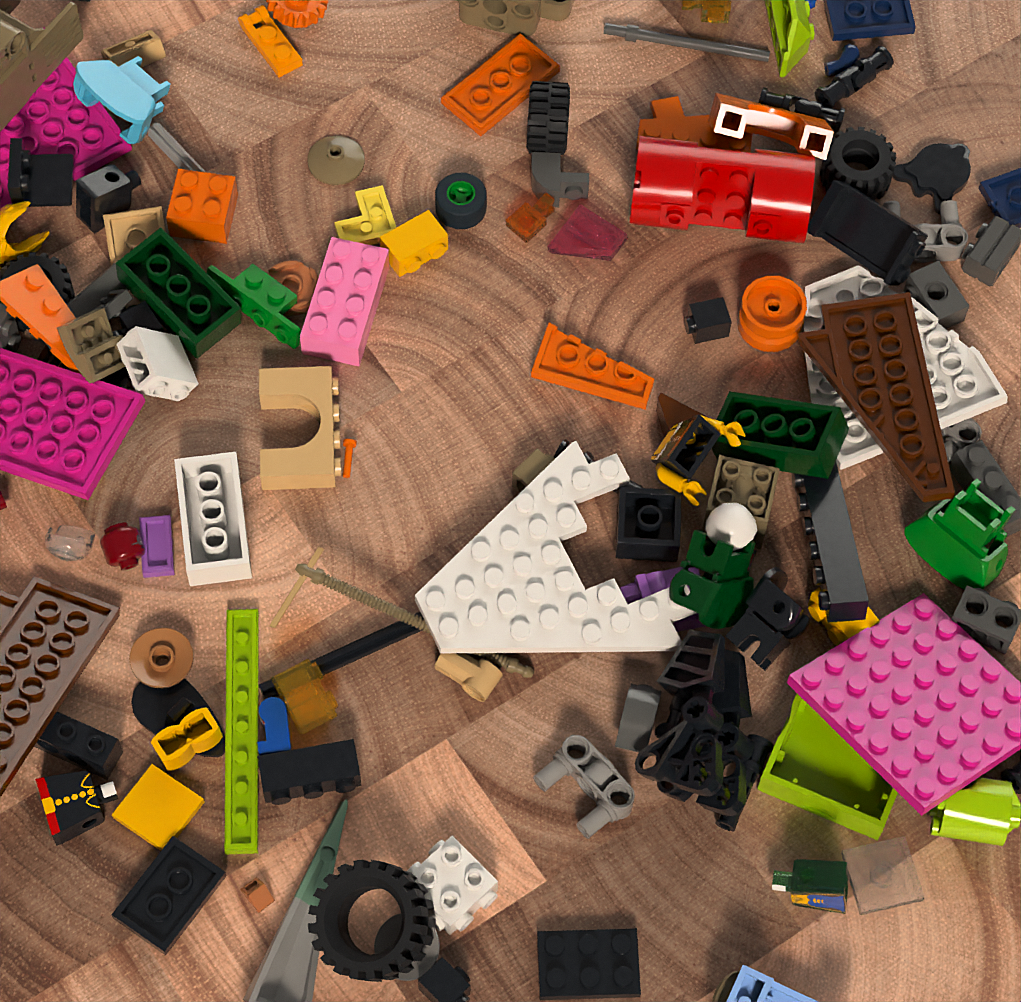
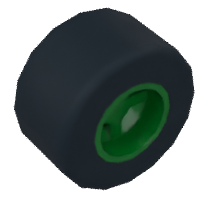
M453 173L443 178L435 190V208L439 220L446 226L454 229H469L480 223L487 210V190L483 182L476 176L468 173Z

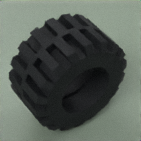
M532 82L529 93L526 146L529 153L549 152L564 155L567 150L570 87L568 83Z
M850 127L846 128L845 133L842 131L837 132L835 138L832 137L827 158L822 160L820 168L822 186H826L825 191L827 192L833 180L850 184L874 201L876 198L881 199L885 191H888L896 166V152H892L893 145L891 142L886 143V137L882 134L880 136L876 135V131L870 129V132L865 131V127H858V130ZM858 162L864 164L870 170H855L846 163Z
M31 252L28 257H23V254L17 256V261L13 262L10 260L6 263L7 269H1L0 271L1 281L38 264L66 304L75 298L67 267L63 263L60 264L59 259L54 256L49 259L46 253L36 256L35 252ZM15 318L19 331L24 333L26 329H30L20 318Z

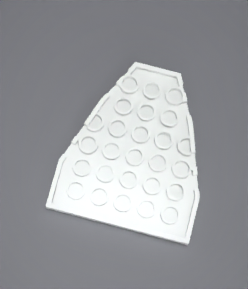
M859 265L805 286L807 311L804 318L803 332L824 329L821 305L898 293L888 288L883 279L872 276L868 270ZM911 297L940 428L944 429L1006 404L1008 396L980 351L973 346L967 347L959 340V335L954 330H946L938 323V318ZM804 351L811 403L840 407L849 427L848 434L836 459L839 469H845L884 453Z

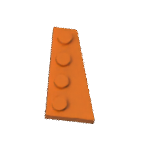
M709 115L640 119L636 149L638 150L640 136L698 142V147L751 153L753 133L744 132L742 139L716 133L708 121Z
M38 264L33 265L1 280L0 301L7 306L5 310L14 318H20L30 328L29 332L36 339L40 338L51 347L50 352L73 372L81 374L67 353L57 330V327L76 319V317Z
M550 322L546 328L531 371L532 378L646 410L655 381L654 378L622 361L618 363L607 357L606 352L598 348L594 350L581 343V339L572 334L569 336L558 330L557 326Z

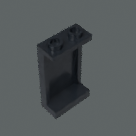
M833 180L807 229V233L813 237H820L882 277L884 279L883 282L890 286H899L908 278L911 272L910 266L914 259L918 258L924 251L926 246L924 242L928 237L926 233L850 184Z

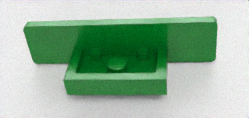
M253 263L234 280L213 265L207 268V274L241 307V311L253 319L255 324L271 332L281 343L287 344L293 349L299 346L301 329L283 316L297 303L298 295Z

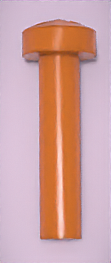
M353 439L343 440V446L346 447L343 467L344 478H350L353 448L357 445V441Z

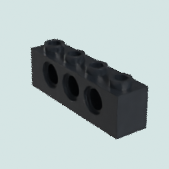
M56 712L34 746L106 780L110 777L123 753L118 738L60 712Z

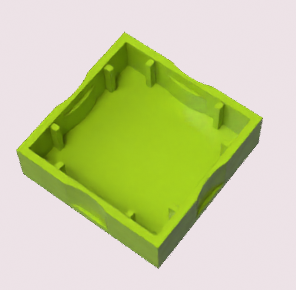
M796 693L784 727L777 738L757 790L878 841L898 792Z

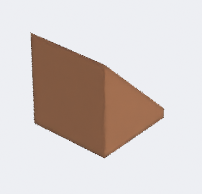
M257 877L240 889L258 913L275 901L266 885Z

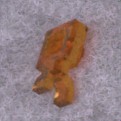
M545 193L533 207L525 202L506 219V226L525 243H528L547 225L546 218L555 211V208L551 206L555 203L554 199Z

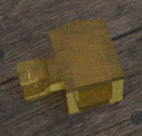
M682 0V10L701 9V22L713 24L729 22L731 0Z

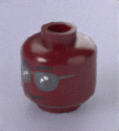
M127 522L118 523L104 530L105 534L100 539V545L107 564L113 567L120 566L121 571L138 566V559L145 554V547L139 530L134 526H129Z

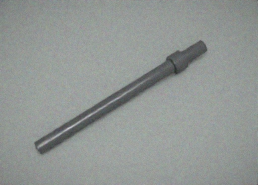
M605 23L604 34L625 37V41L636 42V40L763 62H768L770 51L639 29L638 25L628 24L627 26Z

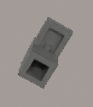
M532 152L531 188L538 200L548 206L559 208L560 198H568L570 200L588 199L589 173L560 172L561 153Z
M631 683L615 747L639 753L649 745L662 691L646 684L636 685Z

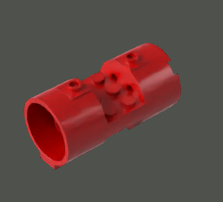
M640 136L630 223L686 231L689 224L745 230V237L804 244L812 204L815 156L755 149V153L698 147V142Z

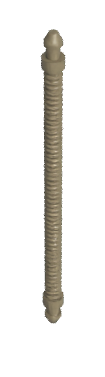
M303 563L297 564L295 568L299 575L311 578V582L314 584L326 585L327 588L330 587L331 590L334 589L338 593L341 592L342 595L345 594L349 598L352 597L353 600L356 599L360 603L363 602L364 605H371V608L375 610H382V613L389 614L390 617L393 615V618L397 617V620L400 619L401 622L404 620V623L408 622V625L411 624L412 627H419V630L423 632H430L424 618L422 619L421 616H415L414 613L411 614L410 611L407 612L403 608L400 609L399 606L396 607L392 603L389 604L384 599H378L373 594H367L362 589L359 590L355 586L352 587L351 584L348 585L344 581L341 582L340 579L337 580L333 576L330 577L329 574L326 575L324 570L318 567L314 570ZM474 653V655L478 654V657L481 656L482 659H489V662L493 664H500V667L504 666L505 671L511 674L515 671L524 678H532L534 674L530 666L518 663L519 659L515 657L507 658L502 653Z

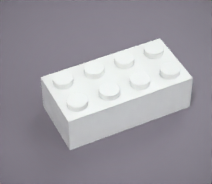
M228 452L174 459L189 585L197 586L251 579L252 572L237 453Z

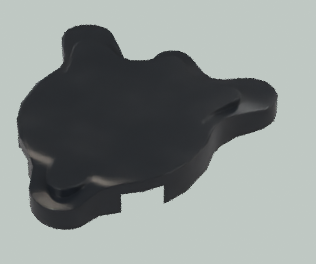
M938 143L926 146L912 161L896 165L892 177L896 181L908 183L911 186L913 195L917 198H921L926 194L933 197L934 210L941 215L940 204L943 201L952 200V197L960 192L968 182L971 173L968 158L970 150L967 146L960 143L953 145Z

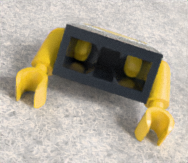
M699 414L673 426L651 457V461L656 464L655 470L659 480L679 493L683 491V494L690 503L698 506L700 503L694 496L697 493H703L704 495H707V493L697 481H690L688 483V480L692 478L722 434L726 436L731 446H740L741 442L738 435L746 436L743 428L738 422H731L725 426L724 422Z

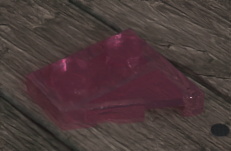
M580 204L547 248L548 252L552 254L611 261L627 241L628 235Z

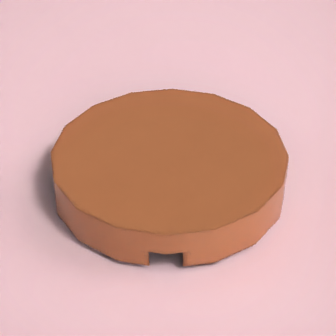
M283 261L271 267L268 275L298 295L297 303L283 315L296 316L308 312L319 278L315 270L310 266L308 268L299 261Z

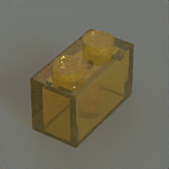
M304 659L270 677L281 700L285 703L299 734H305L338 716L335 711L338 708L337 701L330 690L325 692L320 682L324 677L316 662L310 663L309 659Z

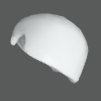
M723 503L710 513L706 520L705 530L707 536L715 545L718 540H723L735 545L733 549L735 551L743 548L753 540L757 532V525L752 514L739 503Z

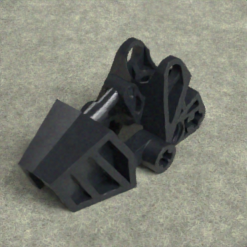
M689 630L657 680L673 696L669 707V717L666 723L659 724L655 729V736L658 740L642 749L637 755L635 769L641 776L657 781L658 789L671 798L685 802L695 793L698 794L696 803L704 809L726 816H734L746 804V765L743 762L748 760L754 751V744L751 739L739 729L740 719L752 717L745 657L740 652L726 650L725 638L721 634ZM650 756H656L655 765L643 769L644 761ZM730 763H736L735 771L730 776L724 777L725 767ZM665 782H670L674 786L671 788H665Z

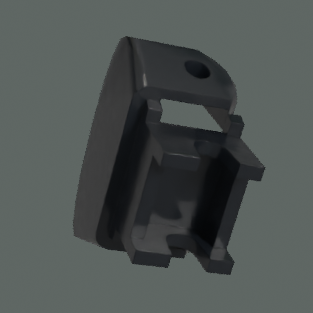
M779 567L768 570L762 576L745 601L749 606L746 613L726 635L743 653L752 644L760 641V645L751 656V659L764 671L769 668L785 648L789 647L791 643L788 640L802 635L810 623V618L803 614V609L783 592L787 585L788 577ZM762 620L765 621L770 627H772L777 633H775L765 623H763Z

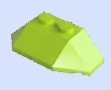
M764 0L779 77H785L808 52L810 40H814V25L808 21L810 16L809 2L804 0Z

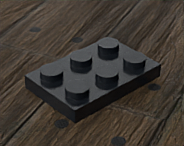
M172 836L111 915L114 920L164 955H167L226 878V872Z
M637 928L537 931L540 1000L640 997Z

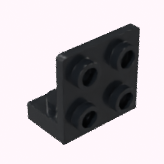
M10 138L8 191L12 204L30 201L31 204L28 207L71 206L74 172L73 155H31L30 150H25L22 138Z

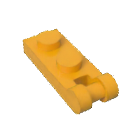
M264 5L255 8V12L250 15L244 14L238 17L242 30L279 78L303 66L302 58L272 20ZM260 22L263 26L256 29L254 25Z

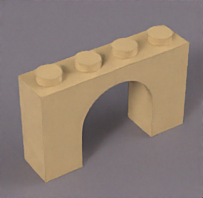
M332 366L259 369L261 410L301 409L312 414L320 424L315 437L302 446L260 449L262 490L336 487L335 476H341V458H335V449H340V430L334 431V422H340L339 404H333V395H339L338 377H332Z

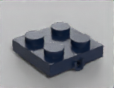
M1021 168L980 182L978 189L995 217L998 216L1009 222V225L1013 224L1021 228Z

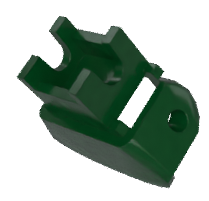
M694 530L686 559L682 560L680 567L684 569L675 574L670 582V600L699 613L700 622L707 627L722 629L734 626L746 613L749 606L745 601L754 589V578L749 576L750 572L747 570L755 542L750 541L743 548L733 552L735 545L723 540H718L715 545L710 538L705 539L706 533ZM695 567L705 571L703 576L688 571V569ZM685 585L690 586L689 595H686L684 591Z

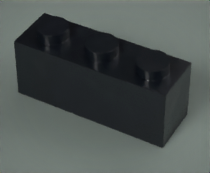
M354 739L257 756L265 803L272 802L274 805H282L290 802L293 798L304 796L306 799H315L321 797L325 792L347 793L361 786Z

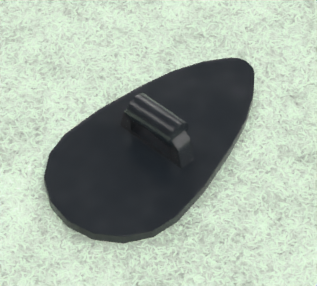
M185 678L179 683L166 688H154L142 682L137 685L133 691L131 704L134 716L143 727L156 735L169 726L179 725L182 719L190 712L200 708H208L218 724L223 737L212 749L195 754L204 757H221L225 753V737L218 719L200 693Z

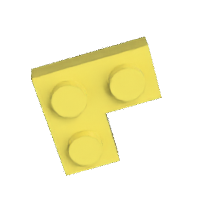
M383 185L355 192V199L361 216L334 222L338 238L374 245L380 243V236L396 228Z

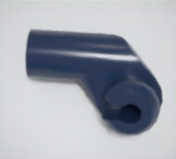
M847 44L842 48L843 52L839 60L825 62L824 70L826 76L837 75L857 62L860 57L858 47Z

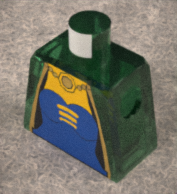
M796 859L793 864V872L774 870L772 890L791 892L793 905L846 914L849 887L847 862Z

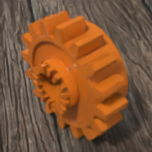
M266 0L268 3L267 10L273 12V18L283 25L293 28H307L312 24L316 25L318 18H324L328 0Z

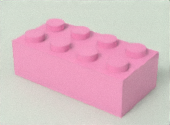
M331 237L300 334L302 354L360 366L389 271V249Z

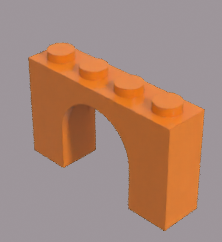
M715 93L708 119L713 131L716 133L741 139L744 132L759 134L786 142L794 146L798 153L825 160L834 134L833 129L824 119L720 93Z

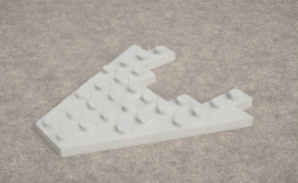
M577 441L572 442L415 594L417 606L440 653L676 651L682 641L672 623L697 612L671 601L669 588L630 604H627L614 578L585 590L561 541L584 533L587 530V525L576 506L577 504L629 484L630 478L617 453L588 464ZM685 585L684 591L686 595H689L690 591L687 585Z

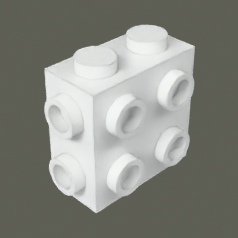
M135 326L116 344L121 354V360L130 376L131 384L137 393L181 401L199 384L177 335Z
M451 836L445 842L443 840L438 841L430 849V856L424 862H416L407 870L417 877L416 883L424 884L428 890L424 897L433 901L434 909L428 911V916L436 918L435 928L438 931L444 929L449 935L457 929L460 932L463 931L473 921L474 917L472 915L480 907L483 909L489 907L498 896L496 894L498 891V881Z

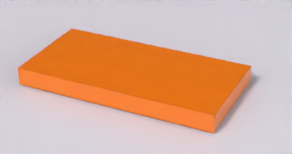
M520 33L441 97V104L479 136H482L529 97L530 86L533 81L548 82L560 72V65Z

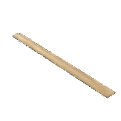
M317 548L307 564L308 567H314L324 551L323 548ZM307 576L299 577L269 625L270 627L276 628Z

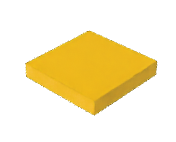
M151 764L112 813V817L162 851L172 836L177 838L205 801L204 798Z

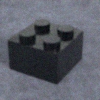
M620 487L617 506L615 558L677 562L681 538L682 492L679 493L669 489Z

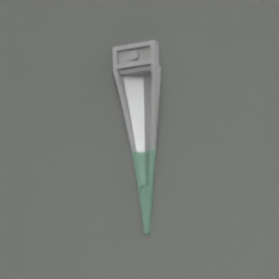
M347 800L340 803L243 998L244 1002H312L319 951L314 950L311 943L318 939L317 934L309 933L308 923H316V915L308 914L310 905L318 906L320 902L319 898L313 896L316 889H326L328 884L323 879L329 873L333 874L348 807Z

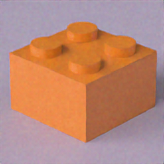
M178 169L166 216L169 235L172 237L227 244L238 198L236 177Z

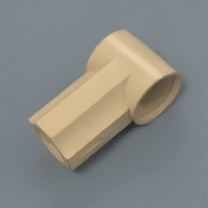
M440 653L435 663L436 670L459 683L469 696L480 702H485L503 676L502 672L492 663L483 659L477 661L466 653Z

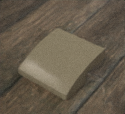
M105 308L95 309L57 327L67 353L76 368L89 383H94L125 367L116 345L123 338V335L113 336Z

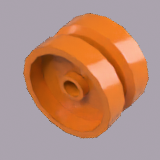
M764 276L755 279L748 285L742 296L738 315V330L743 340L751 347L763 352H779L791 347L798 340V333L802 331L807 311V301L802 289L792 280L782 276Z

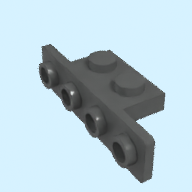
M115 262L73 298L67 306L76 318L95 309L105 308L107 318L110 320L123 313L126 309L125 305L133 298L128 292L129 290L118 280Z

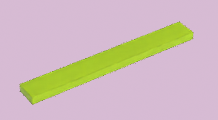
M258 609L227 610L225 855L258 854Z

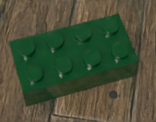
M161 227L116 262L118 280L141 303L146 301L157 319L173 335L179 336L183 346L196 359L241 324V307Z
M729 391L716 420L724 422L725 426L731 422H738L746 436L738 435L741 445L733 447L729 444L726 436L722 434L711 449L717 461L719 455L779 468L783 472L828 479L848 434L849 427L840 407Z

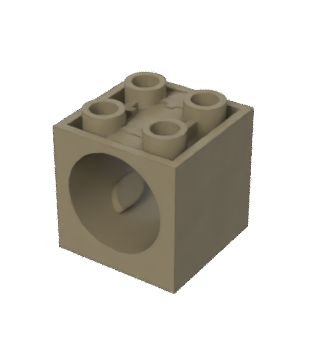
M719 455L702 531L706 532V520L715 508L723 503H739L746 507L756 520L757 532L751 541L755 542L754 548L761 550L780 469Z

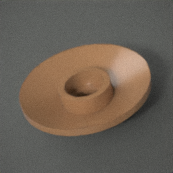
M156 628L142 634L134 642L129 656L130 667L135 677L143 684L154 688H166L182 681L190 672L194 659L193 649L188 639L182 633L170 628ZM165 658L168 660V663L164 666L157 664L160 659Z

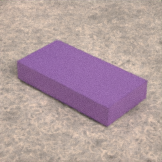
M171 516L140 517V535L145 547V554L141 557L143 578L175 575Z

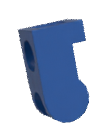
M277 697L266 698L261 702L258 711L261 725L266 733V741L257 742L259 756L291 750L286 705Z

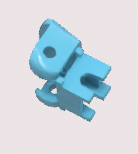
M139 56L119 67L110 60L78 62L73 82L77 98L86 107L93 106L100 101L117 116L132 122L131 127L121 132L119 136L128 144L140 143L150 128L152 118L163 112L164 104L161 101L156 102L168 94L171 84L168 81L161 84L156 82L140 68L142 58Z

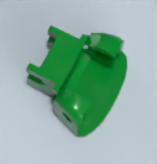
M975 479L966 492L962 490L953 500L945 499L936 503L905 527L904 535L916 553L942 576L964 590L967 585L972 588L984 589L999 576L1008 555V545L1004 542L1007 533L1003 528L1016 510L1010 506L1004 511L978 490L982 483L979 479ZM996 537L990 548L987 549L985 545Z

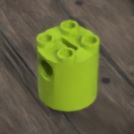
M977 778L929 811V816H932L930 835L1003 846L1008 833L1014 828L1018 829L1021 821V802L1012 787V783L990 778Z

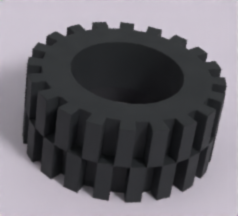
M356 860L353 861L354 866L343 864L337 868L340 873L339 875L329 873L323 879L328 884V887L326 889L317 888L313 895L320 899L318 906L310 905L308 914L316 915V923H308L309 933L317 934L318 939L311 942L314 950L324 952L320 959L325 965L335 966L334 972L349 976L351 979L382 982V980L399 978L398 973H409L414 969L411 963L413 961L421 962L425 957L426 953L421 951L423 945L431 946L434 938L427 935L428 927L435 928L436 918L428 916V911L434 909L433 901L424 897L428 890L424 884L415 882L417 879L415 875L402 870L403 868L377 860H371V862ZM384 889L398 902L402 915L401 929L398 937L389 948L380 953L369 955L361 951L352 941L348 930V917L353 904L361 895L370 890Z

